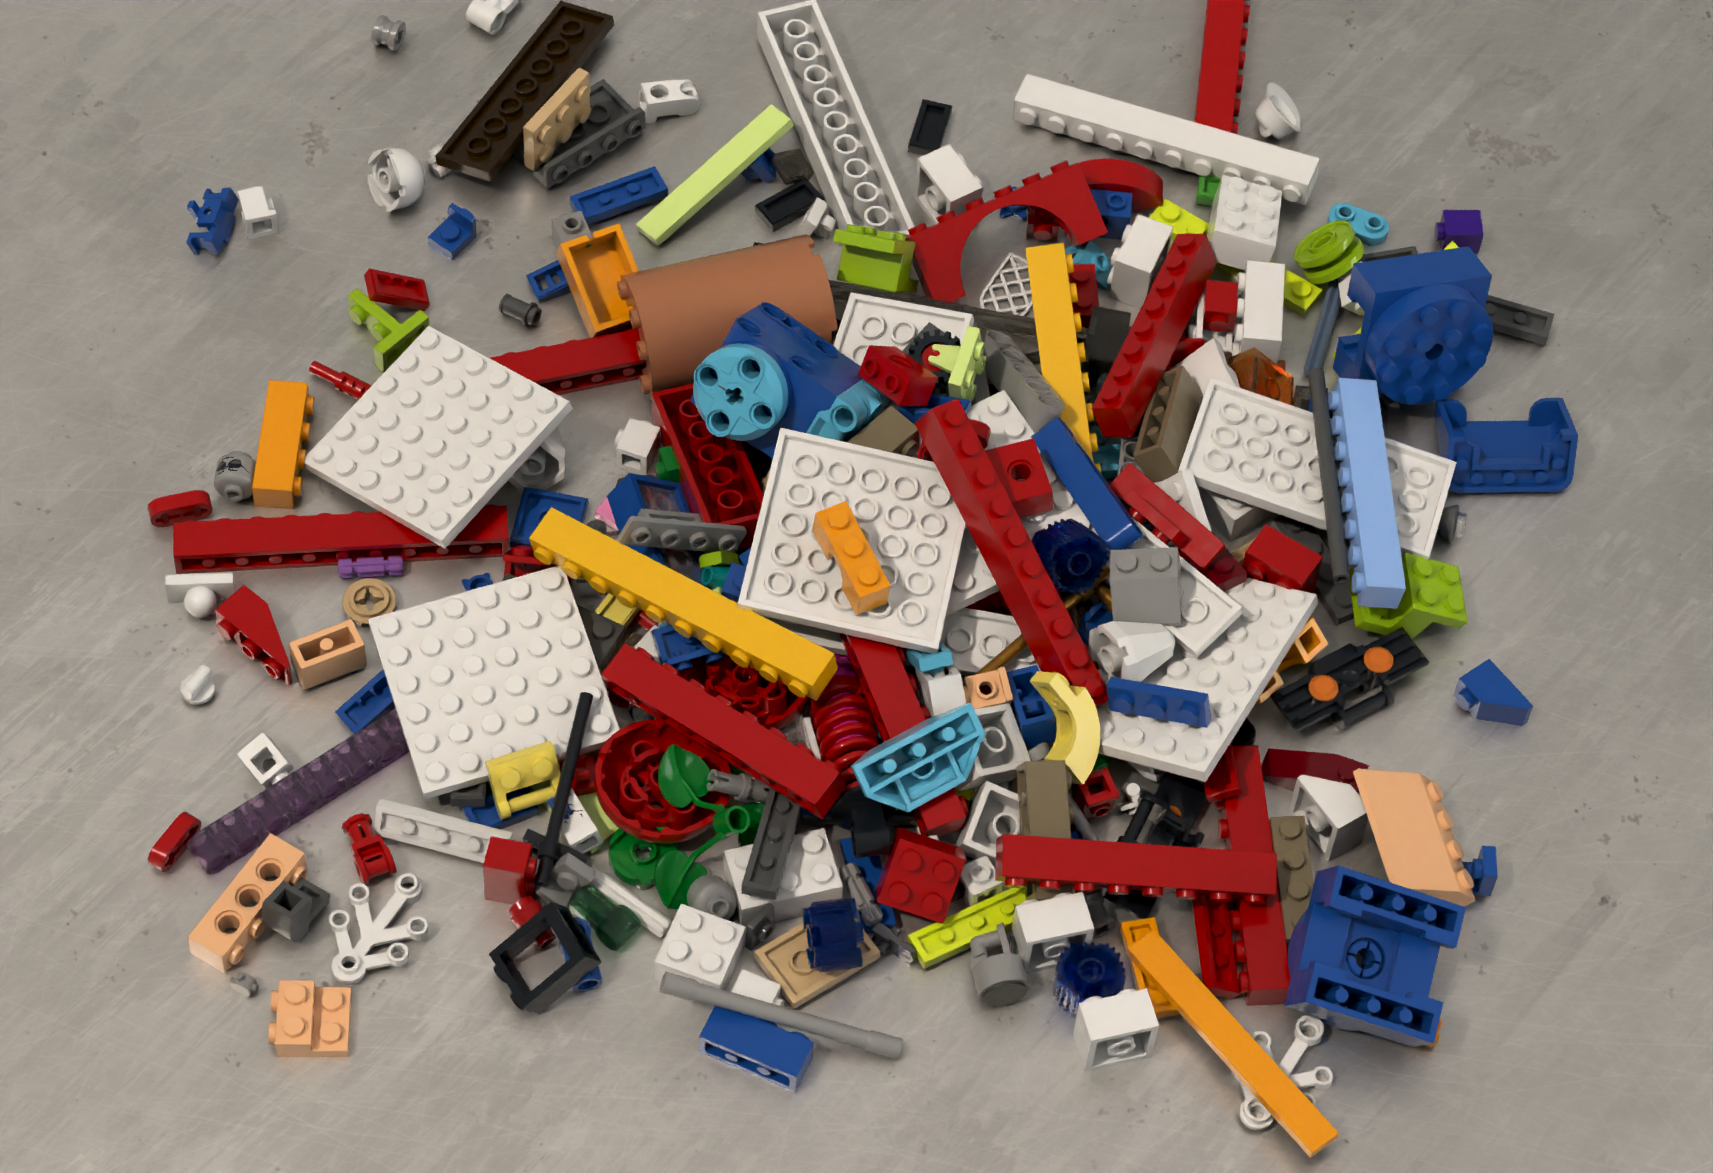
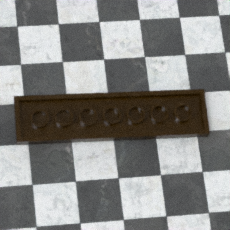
M560 1L436 154L437 165L491 182L524 140L523 127L579 67L583 66L613 28V16Z

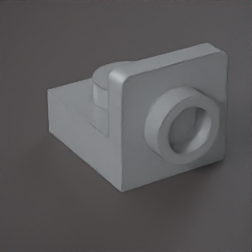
M567 853L558 858L556 863H553L548 887L538 886L536 893L549 903L554 902L567 907L572 893L591 883L596 871L572 854Z

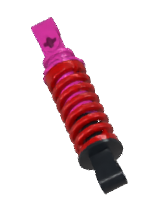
M834 653L838 670L817 701L809 698L807 702L813 719L821 760L824 762L827 759L836 764L842 771L841 776L846 785L845 790L831 807V816L839 827L850 830L855 858L887 855L891 853L889 828L885 822L891 818L896 808L866 798L851 768V765L870 749L880 745L878 743V733L875 729V721L851 662L847 660L846 655Z

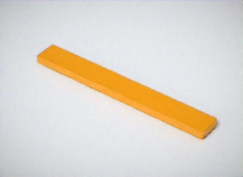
M1154 929L1127 948L1126 954L1310 1158L1338 1138V1131Z

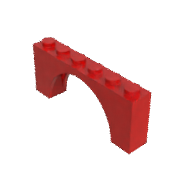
M1067 160L1050 167L1052 173L1042 178L1039 173L1022 179L1023 186L1012 190L1011 185L993 192L995 198L985 203L981 197L965 204L967 210L955 215L954 210L936 217L938 223L928 228L924 222L908 229L909 236L905 240L916 242L912 265L930 307L939 308L966 296L960 272L961 256L965 242L973 228L985 216L997 209L1008 206H1021L1037 210L1053 219L1066 233L1073 246L1081 245L1108 233L1079 162L1069 165Z

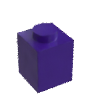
M1443 210L1441 220L1435 223L1434 229L1435 241H1440L1441 250L1453 241L1459 248L1469 246L1475 254L1479 253L1484 235L1481 211Z

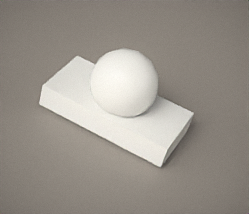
M233 573L165 575L168 603L184 602L185 609L193 617L203 618L209 616L214 612L217 601H225L236 592Z

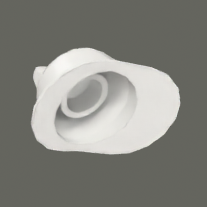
M1268 83L1266 97L1255 111L1256 117L1260 122L1259 131L1261 136L1265 138L1272 135L1277 139H1283L1295 131L1300 133V115L1296 105L1279 85Z

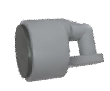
M1004 923L997 924V930L973 937L970 941V968L980 1002L988 1006H1005L1022 999L1029 991L1030 984L1023 958L1012 952ZM1002 945L1003 954L989 957L987 949Z

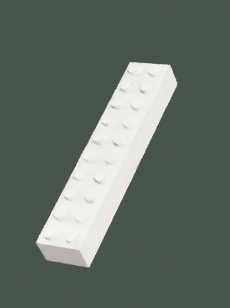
M808 0L758 12L757 38L832 216L836 220L837 228L846 230L847 224L863 225L877 228L876 233L877 230L904 233L906 237L909 236L908 229L914 227L817 1Z

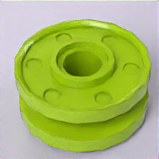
M1338 220L1324 224L1308 234L1298 244L1293 256L1298 266L1304 268V275L1310 283L1324 284L1337 279L1352 269L1353 263H1358L1363 257L1365 248L1360 238L1355 236L1350 222Z

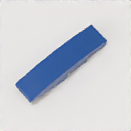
M383 670L335 711L357 737L397 713Z

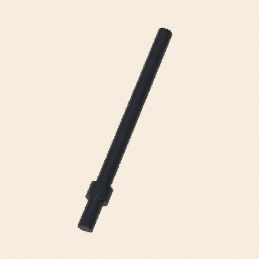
M581 692L545 840L540 843L537 858L540 861L534 884L539 887H548L553 863H556L559 857V837L593 700V695L587 692Z

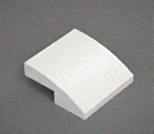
M1212 338L1170 369L1172 370L1180 366L1185 367L1203 393L1200 405L1210 378L1240 388L1236 372L1227 365L1222 345L1215 338Z

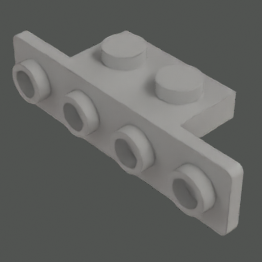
M641 508L637 516L629 517L618 536L620 544L704 552H736L747 534L745 526L702 522L700 515L696 513Z

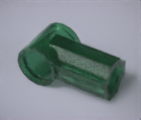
M590 885L580 888L569 904V910L587 921L589 926L595 930L598 939L610 950L618 951L641 928V922L634 912L624 905H614Z

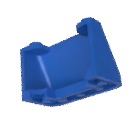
M1563 398L1539 399L1531 406L1528 421H1467L1466 408L1460 401L1454 399L1435 401L1434 416L1440 456L1457 462L1449 490L1452 492H1557L1564 490L1571 484L1574 474L1578 433Z

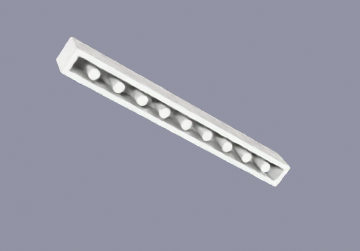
M1026 74L1014 99L1013 120L1025 125L1036 126L1053 133L1108 147L1111 150L1163 163L1173 168L1196 173L1200 176L1212 175L1221 178L1222 175L1239 177L1259 185H1268L1274 189L1281 190L1282 198L1289 202L1306 205L1317 180L1320 158L1030 74Z

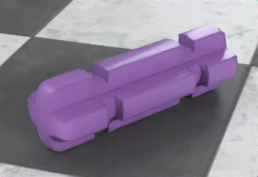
M388 556L389 560H384V557L357 558V561H352V558L338 560V574L340 578H353V574H358V577L385 576V573H389V576L402 575L403 559L401 556Z

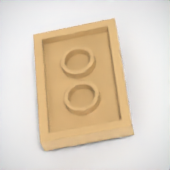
M579 67L523 127L525 167L535 172L543 163H547L552 158L556 148L561 143H566L571 137L573 130L580 123L582 124L588 119L591 113L589 72Z
M840 900L755 950L754 958L771 981L781 984V994L794 1010L879 959L880 950Z

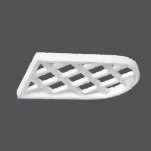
M1010 252L983 289L979 300L980 311L990 322L1001 326L1014 325L1021 322L1032 309V300L1029 303L1027 296L1031 295V290L1025 291L1023 286L1024 283H1029L1030 280L1029 278L1021 279L1019 271L1028 270L1027 260ZM1010 261L1012 268L1004 269ZM1015 262H1017V263H1019V264H1021V265H1023V266L1016 267ZM1014 272L1016 280L1006 282L1003 274ZM1000 277L1002 283L994 284L997 278ZM1019 285L1021 292L1010 294L1008 286ZM1004 288L1006 295L995 297L993 289ZM989 291L991 298L984 299L985 295ZM1023 297L1025 305L1015 307L1012 299ZM1008 300L1010 308L999 309L997 302ZM993 303L995 311L987 312L983 304ZM1025 310L1018 316L1016 311ZM1012 312L1013 319H1003L1001 314Z

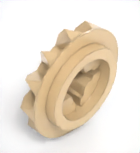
M366 578L354 582L346 589L342 604L348 619H353L360 626L362 623L369 624V618L394 612L396 596L391 586L379 579ZM368 594H370V599L374 603L372 611H369L367 606L364 605Z

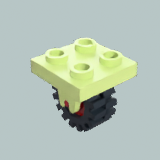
M968 325L961 345L960 339L957 336L952 339L951 332L945 331L944 336L940 334V330H934V336H930L929 331L923 333L924 339H921L919 336L914 339L915 346L910 345L909 354L907 355L938 376L932 394H935V389H940V394L946 393V387H948L949 397L970 400L972 403L977 387L976 384H973L976 374L981 375L983 373L986 363V356L983 355L985 342L981 341L980 328Z

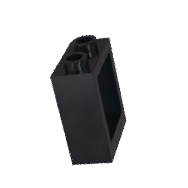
M554 902L546 905L489 953L495 964L493 967L494 972L503 982L507 983L512 991L510 998L520 1010H527L537 1014L543 1012L602 963L569 908ZM552 928L570 959L531 991L512 960Z

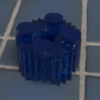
M1072 518L1066 521L1061 519L1060 523L1054 521V525L1048 524V529L1043 528L1037 531L1032 538V543L1055 588L1062 592L1071 593L1073 591L1075 594L1080 595L1081 592L1087 593V589L1093 590V585L1096 583L1095 578H1100L1099 573L1104 571L1102 566L1106 565L1107 561L1110 560V557L1107 556L1109 550L1106 549L1107 544L1102 542L1101 538L1092 530Z
M855 898L812 902L811 907L803 908L804 929H807L809 948H806L810 969L818 968L819 972L862 967V953L860 947H857V943L864 941L861 921L855 922L854 918H857Z
M1084 942L1082 946L1079 943L1076 945L1071 943L1070 948L1065 947L1064 953H1060L1053 981V996L1055 1000L1059 1001V1006H1064L1063 1011H1070V1016L1074 1014L1077 1016L1079 1003H1082L1084 1000L1093 996L1110 997L1123 991L1126 970L1123 968L1124 963L1120 962V952L1115 953V947L1109 948V943L1105 945L1099 943L1097 946L1094 942H1091L1090 945Z

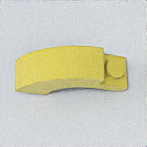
M1037 671L1030 679V683L1051 707L1057 724L1054 744L1044 759L1046 761L1065 760L1066 770H1069L1071 773V783L1083 785L1093 770L1100 747V721L1095 703L1085 687L1069 686L1068 680L1060 673Z

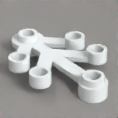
M410 873L399 876L394 883L395 893L373 923L368 905L370 901L369 888L362 883H357L350 887L349 901L355 907L361 939L352 948L348 934L351 925L349 914L344 910H335L330 914L329 926L335 933L339 951L331 964L332 973L337 980L345 984H354L363 978L367 970L390 965L401 967L408 962L409 952L407 946L397 941L424 939L428 935L427 920L421 916H414L409 919L407 925L387 927L404 905L414 904L421 899L423 891L422 882L419 877ZM407 883L414 884L410 889L402 887V885ZM362 892L365 896L357 899L354 897V894ZM339 918L346 921L342 925L334 924V921ZM415 925L424 927L421 931L412 930V927ZM397 942L391 944L387 952L367 955L373 946ZM397 951L404 953L401 958H394L392 956ZM345 963H355L352 968L343 967Z
M1304 1015L1297 1020L1294 1029L1296 1039L1278 1066L1299 1089L1313 1086L1317 1090H1326L1330 1087L1333 1079V1073L1328 1067L1318 1066L1313 1071L1290 1075L1307 1047L1318 1044L1322 1038L1324 1031L1323 1023L1313 1015ZM1307 1030L1312 1032L1314 1036L1307 1037L1302 1032ZM1264 1031L1254 1032L1251 1037L1254 1040L1260 1039L1266 1043V1046L1261 1048L1274 1061L1270 1048V1035ZM1232 1072L1233 1077L1240 1081L1245 1097L1239 1109V1117L1242 1123L1253 1130L1268 1128L1272 1124L1274 1117ZM1324 1075L1327 1081L1321 1082L1317 1080L1316 1076ZM1303 1093L1316 1106L1315 1098L1309 1093ZM1259 1111L1263 1116L1257 1118L1252 1116L1250 1112Z

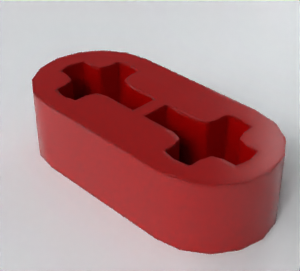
M193 490L156 498L148 504L147 508L150 522L156 527L173 526V523L187 520L198 521L208 517L213 510L208 492L203 490Z
M182 812L152 847L148 856V863L162 872L170 870L197 837L201 828V820L188 812Z

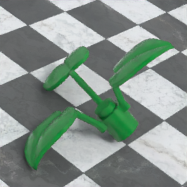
M676 744L669 746L661 759L658 771L660 791L666 801L676 808L686 807L692 801L698 807L715 811L713 828L717 834L694 851L689 858L680 850H672L664 853L656 862L654 882L663 905L668 909H679L680 904L688 906L687 892L690 885L697 878L708 875L703 865L694 862L698 856L717 842L724 840L725 837L739 834L738 844L740 847L754 844L765 806L763 803L752 802L742 807L732 806L725 809L722 804L716 805L701 801L699 797L708 793L706 784L711 783V781L707 780L710 769L699 756L680 748Z

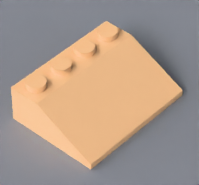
M1357 769L1353 771L1389 882L1463 907L1476 901L1471 889L1474 887V882L1470 873L1463 866L1461 858L1464 857V853L1458 841L1453 837L1451 829L1454 827L1449 813L1443 808L1441 799L1444 796L1439 784L1420 773Z

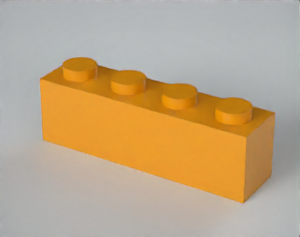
M269 380L252 484L254 506L294 509L296 496L301 497L303 478L299 477L300 469H305L304 460L307 455V451L303 450L304 442L310 441L311 423H307L308 415L313 416L315 408V397L309 396L308 383Z

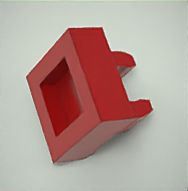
M579 756L572 784V790L576 796L596 793L594 785L595 761L593 756ZM563 762L560 763V772L562 770Z

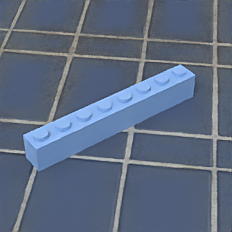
M1338 378L1334 390L1329 391L1328 408L1333 412L1331 432L1332 435H1336L1334 456L1340 465L1338 486L1343 487L1341 510L1343 513H1346L1347 518L1344 534L1345 538L1350 540L1348 563L1353 566L1354 570L1351 582L1352 591L1357 593L1358 606L1397 609L1406 586L1377 380Z

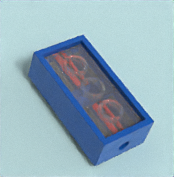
M629 473L607 495L619 534L629 517L637 516L641 508L691 513L681 483ZM626 545L703 585L701 581L703 570H700L699 557L704 554V551ZM703 585V586H705V587H707V588L713 590V588H711V587H709V586H706V585Z

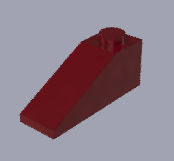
M1268 748L1261 767L1263 781L1293 792L1297 778L1301 775H1308L1351 784L1359 794L1353 771L1368 769L1369 765L1338 754Z

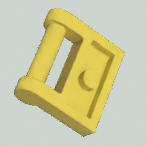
M551 741L485 761L496 809L501 820L512 817L511 813L545 803L547 799L556 795L560 770L555 748ZM546 780L550 782V787L509 800L506 798V793Z

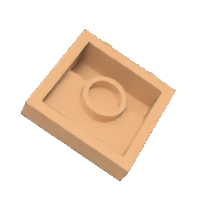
M279 980L278 990H271L270 1001L271 1012H277L276 1022H269L268 1032L269 1044H275L277 1057H348L351 987H315L314 980Z

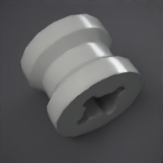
M380 15L373 26L371 43L377 46L384 44L388 46L389 50L397 51L404 40L406 32L405 22L399 20L392 22L387 16Z

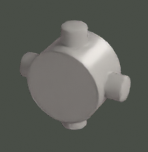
M240 972L236 978L232 977L230 979L232 988L243 996H250L252 991H258L259 989L257 981L246 973Z

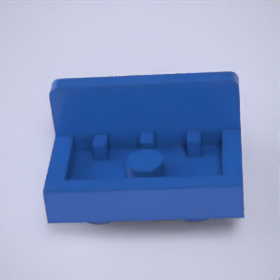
M672 625L651 631L661 665L668 663L678 672L692 668V662L704 658L707 664L725 658L723 652H712L695 637L686 638L680 635Z

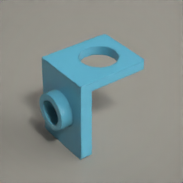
M1092 240L1065 249V254L1076 253L1072 259L1073 264H1095L1097 286L1101 290L1108 288L1107 280L1113 267L1110 265L1111 259Z

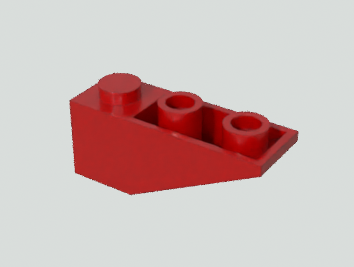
M243 585L215 609L216 628L225 639H233L238 643L248 658L252 660L256 658L261 662L271 677L274 679L280 678L287 685H290L292 683L290 663L269 606L247 586Z

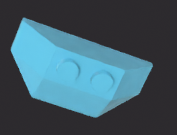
M967 703L928 718L870 749L853 763L851 768L866 798L904 812H909L967 781L980 743L983 742L986 733L972 704Z

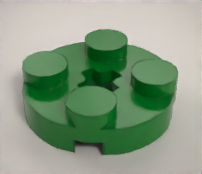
M665 827L655 828L657 831L661 832V829H664ZM619 828L610 840L609 865L613 873L623 882L633 885L640 890H648L655 885L654 867L656 862L664 853L677 850L676 843L658 844L646 842L625 833ZM635 850H651L649 858H637Z

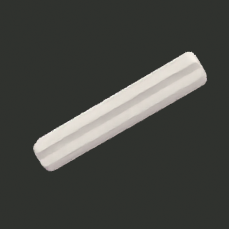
M591 867L596 872L592 882L587 884L588 887L658 937H663L669 931L671 926L669 918L599 868Z

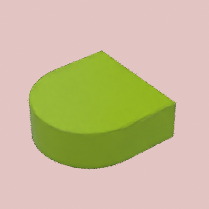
M715 551L699 557L700 570L708 566H731L732 562L739 564L738 553L730 551Z

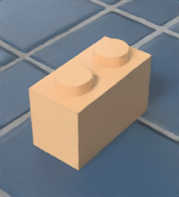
M352 619L289 642L291 664L304 690L367 666L365 645Z

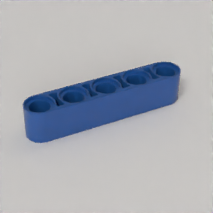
M1059 416L1053 418L1031 436V438H1034L1038 449L1109 550L1129 549L1144 537L1083 447Z

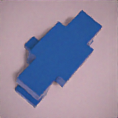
M222 188L221 193H213L211 189H206L202 207H199L195 200L189 201L187 209L194 219H198L196 224L198 227H206L209 231L189 233L186 243L194 255L199 254L200 249H208L210 254H219L222 244L228 242L236 220L234 211L239 200L231 188Z

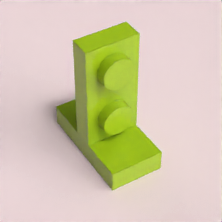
M358 288L348 294L349 316L356 324H362L370 330L373 337L379 342L373 347L375 366L383 372L430 326L429 316L421 310L401 324L374 301H370L369 297Z

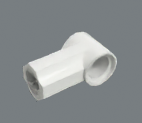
M473 0L467 9L465 18L468 22L489 34L495 35L504 25L506 15L521 0Z

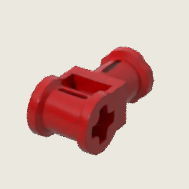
M364 813L349 817L342 824V830L351 839V852L357 874L362 884H367L369 879L387 872L391 875L395 874L396 866L387 844H384L381 835L374 834L371 827L373 821L370 815Z

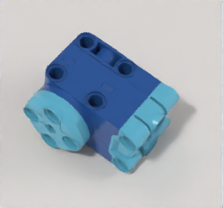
M762 302L752 310L737 317L720 348L707 356L694 371L691 402L697 407L711 434L737 441H747L751 446L761 450L773 459L780 428L848 442L863 427H866L874 420L878 412L890 402V398L858 375L861 366L839 352L832 344L779 307L771 303Z

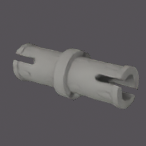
M712 769L707 777L708 781H713L714 783L706 784L708 791L733 795L735 800L751 799L766 803L770 789L760 781L751 779V776L748 774L734 775Z

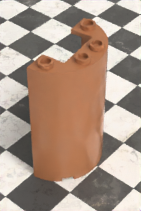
M805 234L620 275L621 281H617L618 293L621 300H626L627 307H633V309L629 310V317L632 328H638L640 341L636 342L637 352L640 360H645L647 366L642 369L643 375L639 376L643 395L648 394L649 401H651V393L693 384L695 369L707 356L720 348L736 318L752 310L762 302L771 303L779 307L833 345L835 340H832L831 332L838 330L835 307L820 254L813 255L811 248L815 247L812 238Z

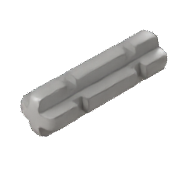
M849 863L840 868L839 875L844 885L848 886L847 891L857 910L862 912L861 917L865 925L873 926L877 922H881L883 913L878 904L874 903L875 898L865 879L860 877L861 872L857 864Z

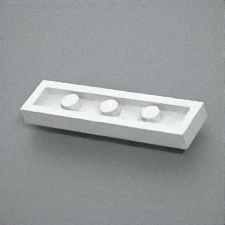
M380 799L377 804L373 827L375 835L380 834L381 837L484 863L491 836L512 840L513 833L385 799Z

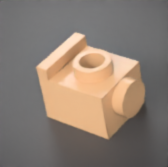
M1005 667L964 677L963 688L966 704L971 703L974 709L1010 703L1011 705L1013 696ZM988 685L991 688V693L988 695L982 694L979 687Z

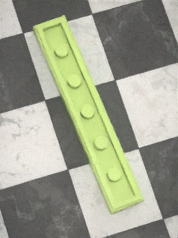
M772 104L769 105L636 224L638 231L657 246L661 245L794 126L792 119Z

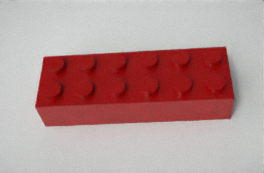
M693 384L651 393L652 420L655 426L660 427V440L663 447L671 446L680 468V483L690 512L699 514L702 522L745 526L747 534L737 550L751 547L764 495L741 441L717 437L708 431L706 423L699 414L697 407L691 402Z

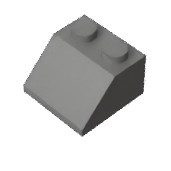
M1178 547L1110 550V588L1113 621L1182 626L1181 562Z

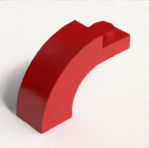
M1093 159L1080 162V167L1090 189L1132 193L1131 209L1134 213L1163 205V180L1149 168L1121 159Z

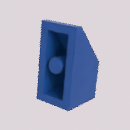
M1490 659L1460 677L1454 692L1458 705L1463 710L1468 711L1475 719L1523 726L1528 722L1533 705Z

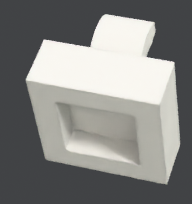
M817 197L805 213L795 235L807 234L810 236L813 232L819 238L825 239L836 223L833 217L823 214L828 203Z

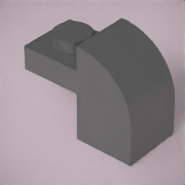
M301 878L294 886L283 881L263 901L261 921L270 929L293 942H297L308 934L309 924L329 904L330 893L304 878Z

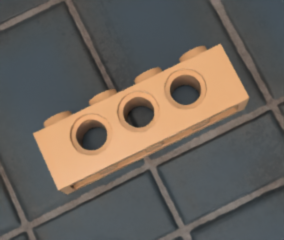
M270 833L187 937L190 953L224 974L232 964L237 965L245 954L246 946L253 938L257 939L266 927L261 921L263 901L283 881L294 886L301 878L305 879L308 871L305 853ZM270 876H276V877H278V878H277L276 880H274V881H265V880H264V879H266L267 877H270ZM249 902H256V903H258V904H257L256 906H254V907H245V906H244L246 903H249ZM228 928L237 929L235 932L230 934L223 933V931Z

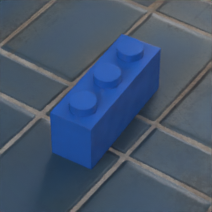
M714 1006L699 1035L700 1053L792 1092H796L813 1058L814 1042L810 1041L806 1035L797 1031H786L777 1027L774 1022Z

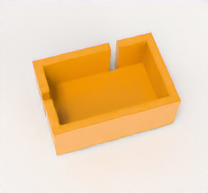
M620 223L593 232L590 239L587 235L561 243L556 256L589 338L597 337L600 334H612L632 327L629 310L633 309V307H627L626 300L620 299L617 281H621L620 275L638 272L639 270Z

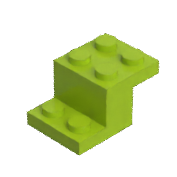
M847 224L846 230L835 229L833 242L843 244L837 280L893 292L917 291L919 280L909 278L916 242L905 240L906 234L877 230L876 233L877 228Z
M1406 552L1403 553L1401 557L1406 590L1397 609L1358 606L1357 593L1353 592L1351 587L1354 573L1353 567L1349 570V585L1356 628L1387 635L1403 627L1411 639H1413L1432 622L1461 629L1468 623L1459 566L1432 559L1426 560L1421 556Z

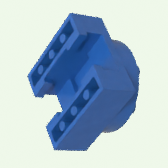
M1469 246L1353 263L1347 296L1352 302H1358L1365 314L1361 334L1339 337L1333 369L1340 378L1377 380L1378 394L1384 393L1390 399L1399 403L1414 405L1446 399L1451 393L1467 383L1486 363L1493 340L1492 322L1485 311L1492 278L1491 273Z
M1339 865L1317 871L1308 909L1298 920L1289 943L1288 969L1291 979L1284 1006L1316 1016L1322 1022L1337 1029L1363 1031L1410 1047L1434 1044L1444 1002L1428 997L1440 946L1449 949L1457 948L1466 907ZM1357 952L1361 955L1363 960L1361 967L1357 965L1356 957L1351 955H1355Z

